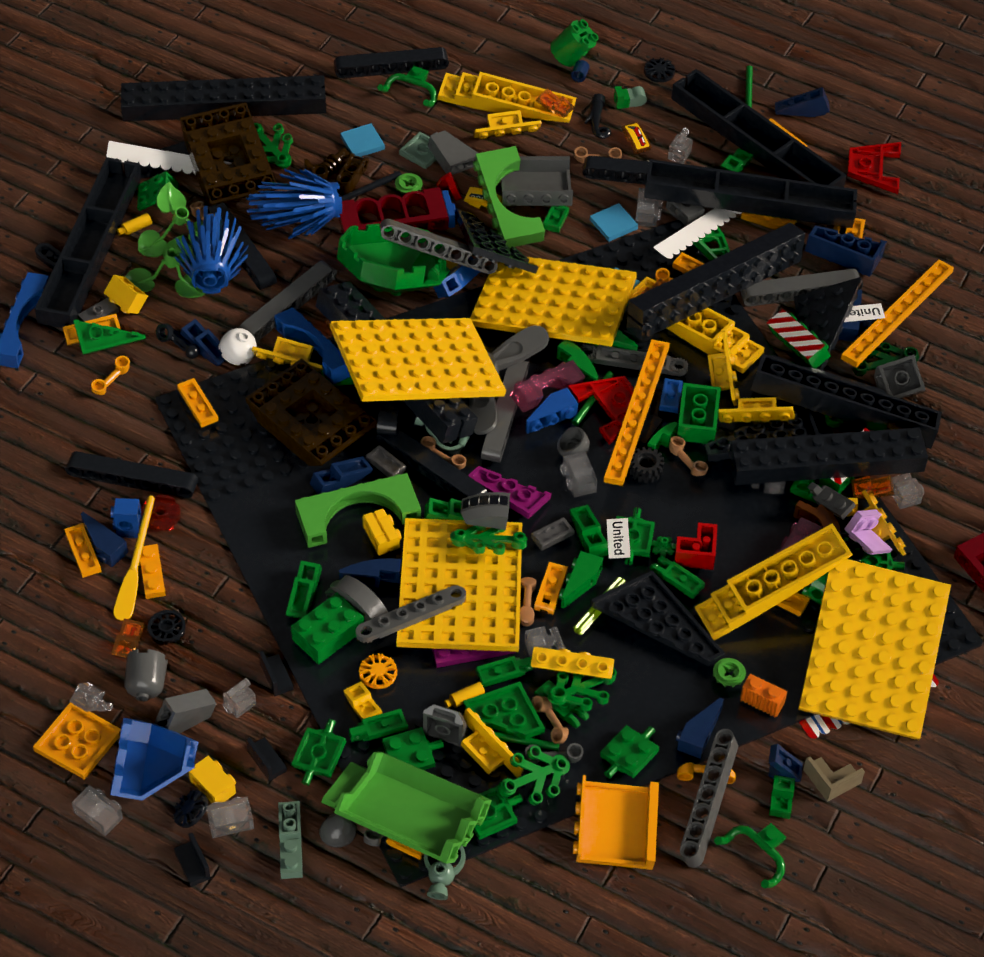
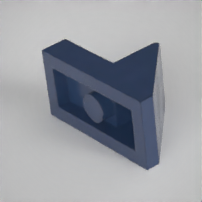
M779 744L771 745L769 777L774 778V775L795 778V782H801L803 763Z

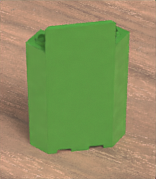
M373 752L367 761L368 768L350 762L321 801V803L334 808V813L448 864L456 861L461 845L466 847L474 836L472 832L476 824L481 826L484 822L492 800L388 754Z

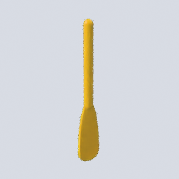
M152 495L147 497L131 565L123 579L113 609L114 617L120 621H126L131 618L134 611L138 588V566L155 500Z

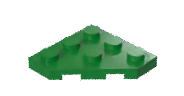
M521 682L463 701L465 710L470 708L473 712H476L487 727L523 739H529L545 733V727Z

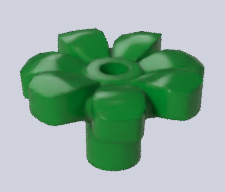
M659 536L657 541H652V552L655 555L660 553V556L662 555L666 558V554L668 556L674 555L676 544L672 543L671 537Z

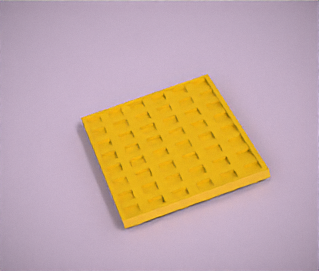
M527 257L529 258L528 263L539 267L535 274L516 267L512 269L499 262L496 272L488 275L470 317L475 327L518 333L527 327L537 325L547 330L549 338L612 347L634 287L637 272Z
M471 318L331 321L330 323L331 332L362 402L501 397L506 394V389Z
M405 518L399 608L455 585L465 589L466 600L462 605H456L450 610L397 631L396 647L519 652L522 549H514L511 543H504L505 553L502 555L493 553L486 546L484 553L477 554L468 546L458 547L453 545L450 539V534L457 529L467 530L475 525H468L464 520ZM507 522L506 530L495 535L513 536L516 532H522V523ZM455 592V594L453 593V595L451 594V596L460 597L461 594L459 595V593L457 594Z
M846 559L830 570L826 579L798 710L920 740L951 585Z

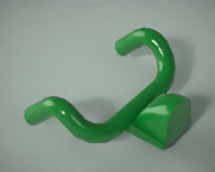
M413 66L407 75L393 74L387 78L384 85L379 84L377 87L379 91L386 93L394 81L402 80L426 88L430 92V99L423 101L424 106L432 108L437 99L436 89L426 81L429 71L420 67Z
M772 823L759 833L748 826L739 825L733 827L724 836L715 837L714 842L716 845H725L738 834L749 836L776 862L777 866L774 876L771 879L762 880L761 886L763 888H772L782 880L785 874V863L775 848L783 843L786 836Z

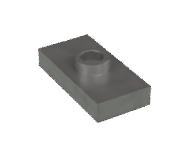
M106 298L78 314V319L84 322L119 313V309L108 300L109 298Z
M380 445L366 455V460L387 477L402 474L406 471V465Z
M563 517L531 533V538L542 551L574 535L575 530Z

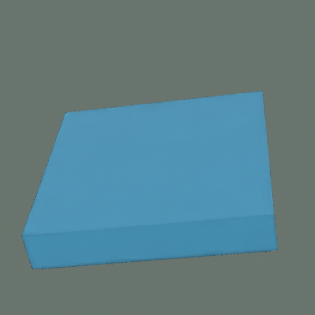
M372 123L340 133V137L350 154L354 153L356 156L362 157L385 150V144Z
M619 203L590 215V221L608 242L638 229V224Z

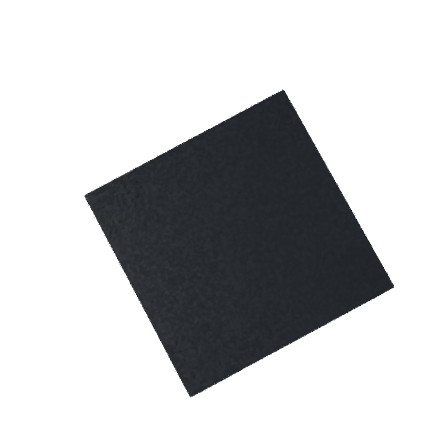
M675 220L557 261L612 269L616 267L620 270L637 272L636 279L641 282L646 277L656 281L655 273L660 268L667 269L670 272V278L673 279L684 274L672 268V263L681 252L703 263L709 262V259L694 244L686 246V249L680 250L679 254H673L671 259L666 258L653 248L685 227L680 220ZM484 286L386 318V320L470 318ZM735 295L708 307L735 321L736 328L750 334L749 340L764 347L763 354L778 357ZM626 319V320H624V321L622 322L621 326L623 327V329H625L626 331H628V330L626 329V325H627V319ZM475 327L486 351L492 353L507 339L517 334ZM667 328L655 333L652 338L645 342L636 343L638 345L637 351L647 352L651 339L668 342L670 344L667 356L682 358L688 363V371L683 376L660 374L651 401V414L662 418L663 423L655 434L664 426L672 422L678 423L682 391L678 413L659 411L665 378L680 380L683 383L712 386L708 354ZM334 336L328 338L332 342V344L338 349V345L334 339ZM549 338L548 345L543 350L524 360L529 361L528 373L500 463L481 459L482 448L487 434L477 435L473 433V435L469 436L470 438L465 447L455 451H445L437 445L435 448L451 458L456 454L465 456L466 466L461 471L466 475H469L480 466L501 474V477L504 479L512 478L517 480L520 485L526 487L531 485L536 487V491L552 493L551 499L529 519L509 508L507 522H521L522 532L527 537V547L522 549L521 579L532 577L536 580V589L532 592L531 607L533 610L548 563L552 562L568 566L567 574L572 573L573 569L571 567L574 558H578L580 551L585 552L569 509L588 505L601 525V533L607 542L606 519H616V516L632 517L633 509L636 507V514L638 513V508L642 510L640 518L655 522L652 541H657L659 536L671 537L672 543L676 544L677 536L696 538L698 522L718 524L713 570L683 567L705 582V587L693 599L659 577L709 634L694 607L711 598L712 592L727 585L728 579L817 532L812 526L793 516L795 506L799 500L810 504L816 509L819 505L793 494L790 488L794 481L735 485L730 459L708 462L705 444L686 441L683 451L693 462L703 461L708 465L706 475H692L687 465L678 456L671 453L669 447L661 445L657 454L661 452L662 457H664L662 476L658 480L654 479L652 483L650 480H648V483H644L645 480L639 482L638 477L634 479L628 469L623 486L605 483L604 476L618 436L609 445L599 432L600 427L612 420L597 400L578 426L572 424L574 416L555 425H549L538 431L526 433V420L551 393L565 389L568 385L582 383L567 373V365L557 359L558 345L564 340ZM572 341L579 348L582 344L586 345V343ZM313 349L309 362L323 366L322 357ZM584 351L587 356L592 354L590 351ZM762 355L743 374L733 369L737 373L738 382L734 383L735 388L739 389L740 398L771 397L757 394L751 390ZM271 358L198 382L201 390L218 415L219 420L201 428L178 389L155 398V402L190 472L198 477L197 486L319 728L324 729L328 719H333L336 721L332 733L344 737L347 741L337 763L341 772L346 769L350 762L368 768L367 761L373 752L385 753L382 743L383 738L420 727L423 728V712L425 709L434 704L446 707L444 700L449 699L450 694L480 682L476 673V667L512 656L520 659L530 656L532 658L534 647L554 650L568 649L574 653L587 652L593 656L614 659L613 668L617 671L615 681L610 685L602 683L589 688L591 690L608 692V703L602 705L595 698L587 697L593 701L592 709L587 711L589 718L584 721L573 713L580 722V726L576 729L557 716L562 726L567 727L569 730L566 741L559 745V751H567V747L572 743L580 744L583 748L582 758L576 763L569 762V771L565 775H561L558 785L560 788L559 795L555 798H550L546 795V788L551 783L553 773L546 776L541 792L543 801L538 805H532L528 800L529 795L533 791L535 781L517 788L513 795L507 797L509 799L520 794L523 799L522 803L512 806L513 812L518 819L517 824L481 840L478 839L473 830L474 836L464 847L466 860L576 815V802H580V795H576L577 783H581L583 775H586V781L644 787L649 785L650 782H656L677 773V769L685 763L699 764L707 761L715 735L721 729L731 730L738 743V747L817 715L798 710L821 605L811 599L800 617L776 605L715 640L725 652L724 658L736 659L745 667V679L741 685H735L733 688L732 686L724 687L722 683H717L716 678L713 677V668L716 663L707 666L603 612L583 635L574 632L573 627L590 609L591 599L603 594L617 577L625 579V583L650 572V566L653 563L661 566L657 560L660 557V553L655 555L652 552V547L650 558L634 556L632 565H629V560L628 565L624 563L625 558L609 559V555L604 556L602 571L596 585L564 609L561 608V600L558 598L553 615L548 614L544 610H534L533 624L530 626H522L520 624L519 652L437 668L432 648L396 647L397 632L383 638L372 640L369 643L360 642L355 637L318 665L292 640L291 626L300 619L286 616L294 579L297 577L300 562L317 563L322 567L318 586L309 610L311 612L328 599L325 591L330 588L334 581L339 580L340 569L363 561L386 558L401 559L402 565L405 524L402 525L394 512L379 504H352L338 511L329 521L326 529L327 543L308 548L296 514L295 500L318 495L310 485L313 473L330 469L332 463L362 456L366 459V455L379 446L376 440L378 435L377 425L322 466H308L259 424L245 401L247 396L290 367L289 363L278 364L273 362ZM592 363L598 374V380H602L605 374L611 371L614 374L612 378L625 376L635 389L641 370ZM681 365L675 366L678 370L683 368ZM507 368L499 371V377L502 383ZM354 384L337 386L339 390L378 421L380 401L362 402ZM730 389L720 391L719 409H737L738 405H733ZM460 398L469 407L470 398ZM588 398L578 403L577 413L580 411V409L588 400ZM401 400L397 427L421 443V439L424 436L431 435L427 432L425 425L414 424L417 416ZM777 400V407L792 405L789 402ZM812 412L819 434H833L819 412ZM718 417L715 441L722 436L727 438L733 435L735 430L750 425L755 421L748 423L720 422ZM309 420V421H308V423H316V422H317L316 420ZM570 427L581 428L590 441L589 451L575 459L563 457L557 449L560 436ZM457 437L451 444L448 442L443 445L449 447L456 446L460 439ZM637 443L634 452H636V449L638 448L641 451L642 447H645V449L647 450L648 443L645 446ZM401 461L406 465L404 473H408L421 507V519H424V509L429 498L449 502L451 498L456 499ZM368 462L373 471L347 487L388 477ZM642 462L639 464L645 468H650L654 466L649 462ZM858 476L840 494L846 498H858L857 511H863L870 505L865 497L856 496L854 485H869L870 483L865 476ZM815 479L816 484L819 485L820 479ZM875 496L878 501L876 506L878 509L882 508L887 515V518H885L886 522H891L897 532L894 533L896 538L900 537L906 545L903 548L906 555L903 556L897 550L891 538L885 541L892 548L891 557L893 561L905 562L904 571L892 570L940 582L881 498ZM383 508L387 515L390 514L394 521L393 527L399 529L402 540H400L399 549L391 552L388 551V553L379 556L363 528L362 517L365 514L374 513V511ZM834 515L838 520L840 531L845 532L844 528L853 516L845 517L842 520ZM564 517L575 530L574 535L541 551L531 538V533ZM675 551L674 555L668 556L666 554V558L673 562L675 557ZM401 578L400 583L380 581L379 588L368 587L381 600L388 612L399 608ZM565 581L562 588H566L567 584H565ZM522 590L520 594V608L523 607L524 592ZM950 594L935 665L981 647L983 644V640ZM544 599L543 602L549 604L550 600ZM369 630L363 631L361 634L368 635L371 632H369ZM380 653L389 658L391 657L397 666V677L393 684L383 689H372L367 686L366 688L371 692L372 699L381 708L382 713L402 709L408 724V730L370 741H363L362 739L351 742L349 729L357 727V724L362 721L352 708L343 690L358 682H362L359 677V667L362 660L364 661L369 655H378ZM534 668L521 677L484 687L485 693L521 682L530 701H532L533 697H535V691L548 680L557 685L556 677L559 671ZM388 671L387 673L394 674V671ZM726 671L725 676H728V675H731V676H732V675H733V672H732V671H731V672H727V671ZM568 673L569 680L568 683L564 685L565 689L571 687L574 677L572 673ZM363 674V677L365 678L370 674ZM750 674L788 691L785 704L777 717L774 718L773 715L770 716V713L767 714L759 710V708L756 709L755 706L752 707L748 703L740 701L742 687ZM584 676L581 679V683L594 677ZM377 680L376 684H383V681ZM577 694L572 695V696L579 697V698H584V697H586V696L577 695ZM719 698L724 699L722 711L701 759L678 751L676 737L679 729L683 730L689 720ZM463 705L454 708V706L449 707V709L460 712L462 716L464 715L465 708ZM537 712L545 727V733L531 738L553 742L551 740L553 725L545 713ZM626 725L639 733H643L648 726L653 727L655 733L649 740L659 746V752L634 778L619 771L611 779L606 777L604 772L611 765L600 757V752ZM469 727L467 737L474 733ZM491 728L493 731L505 733V732H502V731H499V730H496V729ZM426 736L429 742L439 740L433 737ZM442 741L444 748L432 750L435 767L424 770L477 794L498 786L504 779H517L504 764L490 774H487L463 747ZM505 742L513 754L521 753L526 760L524 755L526 745ZM540 748L542 752H552V751H553V750H547V749H542V748ZM542 761L536 764L541 767L548 766V764ZM523 769L522 774L519 777H522L531 772ZM507 783V788L511 789V786ZM551 788V792L555 794V790ZM533 795L534 800L538 801V797ZM386 836L381 839L379 848L400 887L428 877V869L424 863V854L419 860L386 843ZM458 850V853H457V854H458V858L456 859V861H455L454 863H450L451 865L454 866V865H457V864L459 863V861H460V859H461V852H460V850ZM429 856L430 865H432L435 861H438L437 859Z

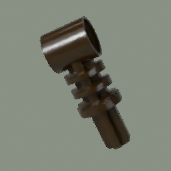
M346 148L340 149L336 154H330L323 163L314 166L308 159H304L305 169L328 181V176L333 175L334 172L342 167V161L349 156V152Z

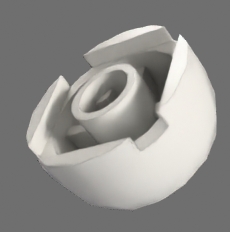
M235 328L229 330L221 338L218 347L221 349L222 357L227 362L240 365L241 363L248 364L253 359L255 353L252 351V347H257L254 336L248 330Z

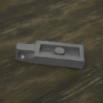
M811 482L807 487L813 495V500L818 505L822 504L842 520L856 506L853 501L828 486L823 485L820 487Z

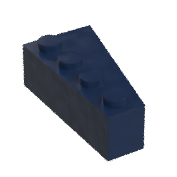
M815 225L808 236L805 251L845 268L856 269L862 275L870 277L883 257L887 241L880 240L879 243L871 241L872 238L870 237L861 239L854 237L852 233L839 234L838 230Z

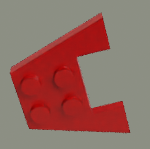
M901 142L851 147L848 155L847 176L898 194L900 178L882 176L883 157L900 158Z
M625 376L568 385V389L578 403L593 395L611 418V422L599 428V432L610 445L619 435L634 387Z

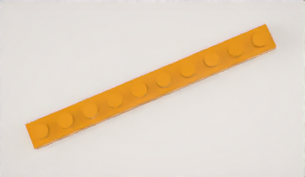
M937 260L884 312L885 318L877 319L842 353L841 360L854 367L862 363L953 273L954 267L941 260Z
M651 339L604 476L605 483L619 486L624 484L669 350L670 343Z

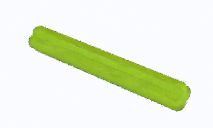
M617 577L604 593L626 582L625 579ZM591 606L573 627L574 632L583 635L602 612Z

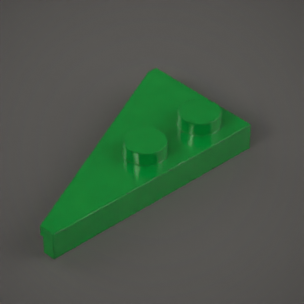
M73 320L83 355L146 340L145 335L138 332H129L119 328Z

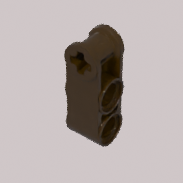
M354 153L349 155L347 162L337 176V182L340 186V189H337L338 194L344 195L354 190L368 167V157H359Z

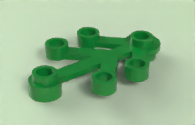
M254 123L259 138L265 145L263 146L265 153H272L274 155L266 156L268 162L275 163L281 169L288 168L292 161L289 154L290 146L293 143L292 135L287 133L282 136L284 133L283 125L277 123L273 126L275 134L271 142L264 134L262 125ZM281 136L284 143L282 152L278 149Z
M473 526L467 530L457 529L450 534L453 545L458 547L468 546L477 554L484 553L486 546L493 553L502 555L505 553L504 543H511L514 549L519 550L527 547V537L523 532H516L513 536H503L495 534L505 530L495 528L486 530V527Z
M613 668L612 679L594 677L582 683L581 679L585 675L573 674L572 685L567 689L564 688V685L568 683L569 675L566 672H559L556 677L557 685L551 688L547 698L555 705L571 703L580 705V709L583 711H590L593 701L587 697L595 698L599 704L604 705L609 701V693L589 688L602 683L605 685L612 684L616 679L617 671ZM577 694V695H582V696H586V697H584V698H579V697H575V696H572V695Z
M538 746L529 748L527 751L528 757L532 760L538 759L548 764L545 767L525 760L521 753H515L511 756L510 763L512 766L521 767L531 773L515 780L507 778L501 781L498 785L500 795L510 797L516 792L517 788L535 781L533 791L529 795L528 800L530 804L538 805L543 801L541 792L546 776L553 773L551 783L546 788V795L550 798H555L559 795L560 788L558 785L561 775H565L570 769L569 760L565 756L555 755L551 757L543 753ZM532 750L536 751L537 756L533 755ZM515 757L519 759V763L515 761ZM507 783L511 786V789L507 788ZM551 788L555 790V794L551 792ZM533 795L538 797V801L534 800Z

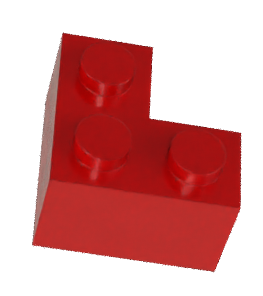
M698 522L696 538L677 536L674 562L682 567L713 570L718 524Z

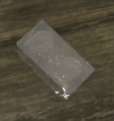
M639 188L635 222L641 226L656 227L657 220L661 218V210L658 207H662V200L644 198L645 188Z
M586 452L563 456L561 472L563 476L566 475L568 490H572L574 497L595 493L597 490V478Z
M90 785L71 802L74 813L104 836L123 819L121 805L115 800H109L102 790L94 789Z
M248 796L243 798L236 797L225 802H214L207 806L206 813L212 838L254 829Z

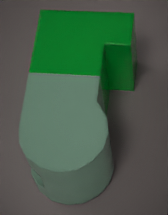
M615 86L614 88L616 109L642 106L647 101L645 91L641 86H636L632 89H622L621 86Z

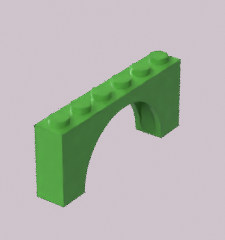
M516 146L477 153L475 161H473L474 171L478 172V183L483 187V198L488 202V213L492 214L493 228L497 229V233L507 241L506 245L510 248L511 246L516 247L544 241L545 229L540 217L529 218L512 213L502 205L496 194V186L500 180L507 174L520 168L521 160Z
M408 473L397 474L392 477L360 483L355 486L295 500L296 514L308 548L326 544V529L329 521L338 511L352 504L374 503L384 506L398 516L402 525L405 524V518L421 519V507Z

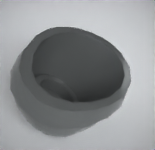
M570 427L560 436L557 449L563 457L575 459L589 451L590 441L581 428Z
M335 813L328 816L319 829L321 840L326 845L334 848L349 845L357 833L355 822Z

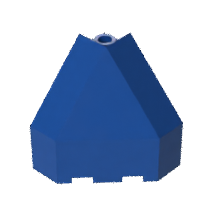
M123 718L110 795L141 801L195 768L194 762L199 742L155 723Z

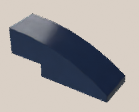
M196 319L181 328L180 335L189 343L197 345L202 357L216 366H220L226 361L221 355V349L218 347L220 341L209 329L205 330Z
M364 456L332 463L330 469L313 473L310 485L317 494L335 491L364 478L373 471V468Z
M374 559L349 565L339 570V580L347 575L359 580L367 587L379 588L380 581L400 583L401 559Z

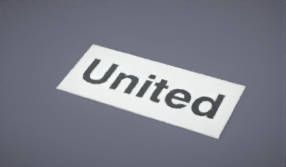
M879 303L853 306L849 317H846L844 322L885 318L882 305Z
M628 518L606 519L609 559L629 558Z

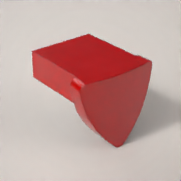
M451 172L439 179L436 184L437 187H440L442 190L450 189L455 201L462 198Z

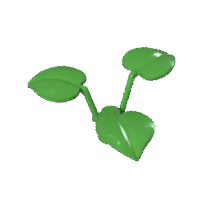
M170 182L162 187L156 202L161 212H171L173 214L171 224L161 237L155 230H146L141 233L138 239V251L147 257L161 256L162 249L167 244L163 239L173 225H184L185 223L187 225V222L190 221L188 219L189 211L185 207L186 199L184 195ZM196 221V222H194V228H195V235L198 237V229H197V221Z
M182 235L176 237V238L179 239V241H180L181 245L183 246V248H184V250H185L187 256L189 257V255H188V253H187V251H186V249H185V247H184V245H183V243H182ZM175 238L163 247L162 256L164 259L161 260V264L153 276H151L150 271L144 268H135L125 276L144 293L149 292L155 287L153 280L156 279L165 264L168 268H177L180 280L175 283V290L180 296L196 298L205 295L198 287L194 288L192 279L187 274L184 277L182 276L180 264L175 259V256L183 263L185 262L180 256L182 251Z

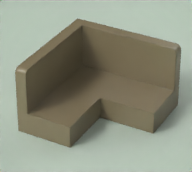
M810 756L806 758L803 771L827 802L861 784L865 773L863 768L856 771L851 764L833 772L822 757L813 760Z

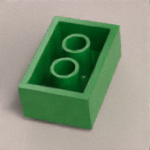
M683 383L677 436L682 437L686 442L707 444L715 441L721 387Z
M337 592L291 626L292 640L319 665L356 637V628L359 624L364 623V616Z

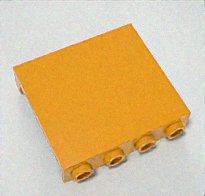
M583 775L581 783H577L576 795H580V802H576L575 814L579 815V820L575 821L574 834H578L577 841L573 842L572 854H576V862L653 870L656 859L659 783L650 782L649 787L591 782L586 781V775Z

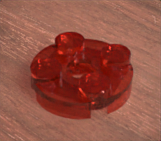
M154 496L155 500L148 528L158 531H171L180 520V506L171 496ZM146 501L144 502V504H143V506H142V508H141L142 517H143V513H144V508H145ZM160 510H163L165 514L158 515L157 512L160 513Z

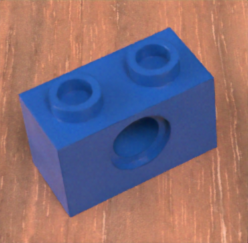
M115 498V505L111 506V518H113V529L116 530L118 536L123 538L138 537L142 521L139 499Z

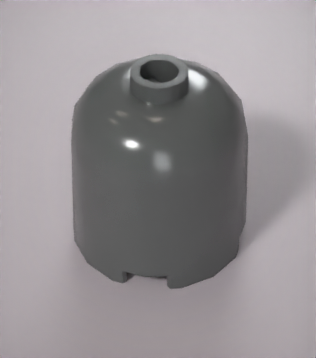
M138 649L127 654L125 689L138 701H148V699L157 697L163 691L168 660H165V654L151 649H147V653H138Z

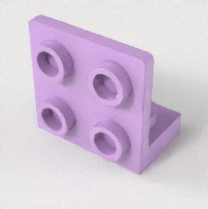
M877 509L856 511L844 528L849 534L848 536L853 541L858 542L862 546L863 551L870 555L890 553L892 551V548L871 530L876 527L879 522L878 519L882 515Z

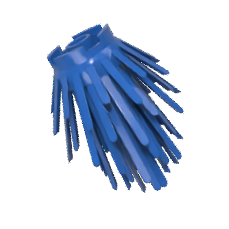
M284 168L285 172L295 177L279 174L281 177L304 184L289 182V184L261 182L263 185L258 186L260 189L295 191H259L260 193L267 194H249L250 198H246L248 201H251L249 205H258V208L247 209V213H255L250 214L251 220L263 219L262 222L270 221L262 223L261 226L275 224L266 228V231L297 222H305L293 229V234L288 237V240L306 230L308 231L305 236L310 233L313 235L332 218L340 217L339 214H342V197H339L337 192L340 186L338 182H328L304 169L305 171L299 169L300 173L306 175L303 176Z
M204 206L203 225H201L200 209L196 211L198 237L195 235L194 223L191 221L187 222L193 255L185 236L182 235V243L189 257L179 239L175 237L182 251L180 256L187 267L178 257L175 256V259L185 269L183 271L192 279L194 288L198 287L202 290V293L216 294L221 292V289L225 286L227 287L228 281L240 273L241 268L238 267L248 257V254L244 255L242 259L240 258L247 250L248 245L240 253L244 242H241L230 262H228L242 228L239 226L237 232H234L236 218H234L228 243L226 244L229 233L228 211L225 213L222 232L221 208H217L214 216V214H208L207 206Z

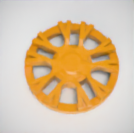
M380 653L378 655L372 654L364 661L362 660L359 667V677L367 687L383 689L393 684L396 680L397 666L391 657L389 658ZM388 671H394V674H390V673H387V672H388ZM363 674H370L365 678L363 677ZM382 680L383 684L377 685L376 681Z

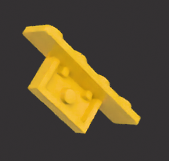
M520 110L487 114L488 127L475 129L473 136L474 138L485 139L492 135L501 137L507 133L516 135L522 131L536 132L540 129L542 123L541 120L523 123Z
M723 331L725 352L708 355L711 384L714 387H721V391L730 389L733 405L736 406L738 405L737 399H740L739 389L735 388L734 383L738 382L736 371L732 369V365L735 364L734 354H730V348L733 347L731 336H727L726 331Z
M277 337L273 352L252 347L256 357L263 360L271 358L275 363L284 364L285 362L292 366L300 359H303L316 371L321 372L323 370L322 365L309 362L314 347L308 344Z
M776 397L738 399L737 409H718L719 421L724 423L768 422L770 420L788 421L795 419L793 407H777Z
M863 490L862 494L870 505L864 510L877 509L882 514L878 519L879 522L876 527L871 530L884 542L891 538L897 550L903 556L906 555L903 549L906 545L900 537L896 538L894 533L897 531L891 522H886L885 518H887L884 510L882 508L878 509L876 506L878 503L873 493L868 494L866 490Z
M534 647L531 667L612 679L614 659L593 656L587 652L574 653L568 649L554 650Z
M467 708L463 718L467 726L474 733L462 740L461 746L487 774H490L504 764L517 778L521 776L523 768L511 765L510 758L514 754L509 750L507 744L501 741L494 731L482 722L476 712ZM515 757V761L519 763V759Z

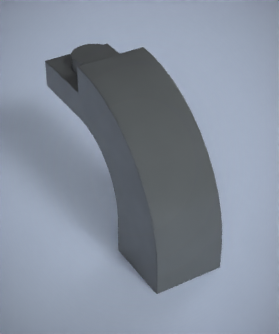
M345 575L341 580L334 581L330 588L325 591L328 598L338 592L364 616V622L388 613L386 607L375 593L365 584L351 576Z

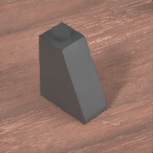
M447 131L436 132L430 135L428 148L446 174L451 172L453 175L473 168V161H475V156L478 152Z
M207 689L165 698L155 724L180 734L210 718L217 703Z

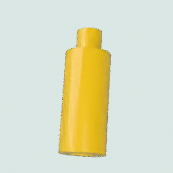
M145 213L122 223L117 232L119 235L132 234L152 225V219L148 213Z
M481 682L474 683L450 694L449 699L444 700V704L447 708L454 706V708L463 705L464 700L485 694L484 687Z

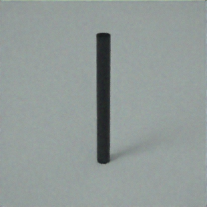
M397 171L340 197H342V201L351 200L396 180L402 174L400 171Z

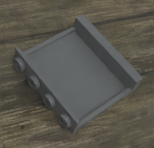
M519 156L521 160L519 170L511 172L501 179L503 206H572L573 190H571L569 170L570 156Z

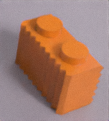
M750 674L742 687L740 701H744V703H748L752 707L755 706L756 709L759 708V710L767 714L770 713V716L773 715L775 718L785 704L788 691Z

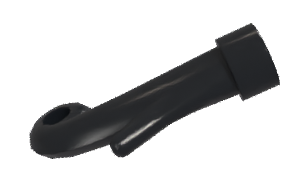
M594 94L592 96V108L584 123L587 124L591 120L593 134L600 139H606L611 135L610 128L605 126L599 127L602 109L605 106V96Z

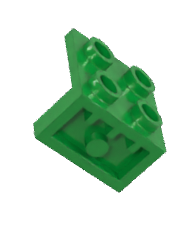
M167 171L157 174L147 181H143L138 185L137 209L142 211L156 204L157 196L166 183L170 182L178 190L179 183Z

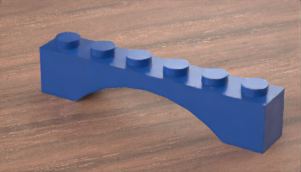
M28 272L25 279L22 280L20 292L16 294L15 304L10 308V316L5 320L3 333H0V366L19 368L24 355L19 339L20 326L28 313L36 307L47 284L49 275Z
M290 308L274 315L276 330L284 338L314 347L313 349L322 357L323 375L332 384L351 377L339 348L337 349L301 313L294 308Z

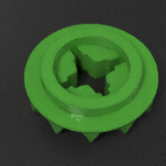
M402 174L395 180L396 191H400L401 194L421 191V187H423L422 179L416 174Z
M733 658L721 659L713 668V677L716 678L717 683H722L724 687L732 686L733 688L735 685H741L746 676L743 664ZM726 671H727V672H731V671L733 672V675H732V676H731V675L725 676Z

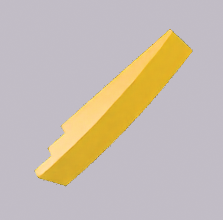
M463 72L462 76L445 73L437 100L493 113L520 110L523 118L570 123L576 97L480 72L479 76ZM546 94L553 100L551 102L552 108L561 109L566 107L571 109V111L565 116H561L546 108L538 100ZM555 101L562 105V107L555 108L552 103Z
M646 277L632 290L629 300L661 285V283ZM708 307L667 327L668 330L708 355L725 352L722 332L726 331L727 336H731L733 345L730 348V354L733 353L735 364L732 365V368L742 374L764 353V347L749 340L750 334L736 328L735 321Z
M832 523L728 579L727 585L712 592L711 598L696 605L694 608L710 636L715 641L797 593L851 557L852 553Z

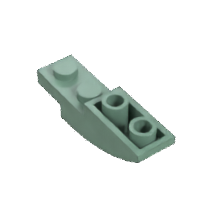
M300 801L278 802L281 879L303 878Z

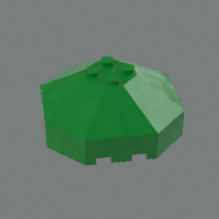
M380 224L366 225V230H358V226H350L339 239L337 259L358 280L373 287L376 291H386L392 295L400 296L404 292L441 285L450 272V269L446 267L447 261L445 259L385 240L381 236ZM387 227L384 231L390 232L393 228ZM403 233L401 237L406 238L409 236V233ZM421 238L418 240V243H424L426 239ZM437 244L434 248L440 249L443 245Z

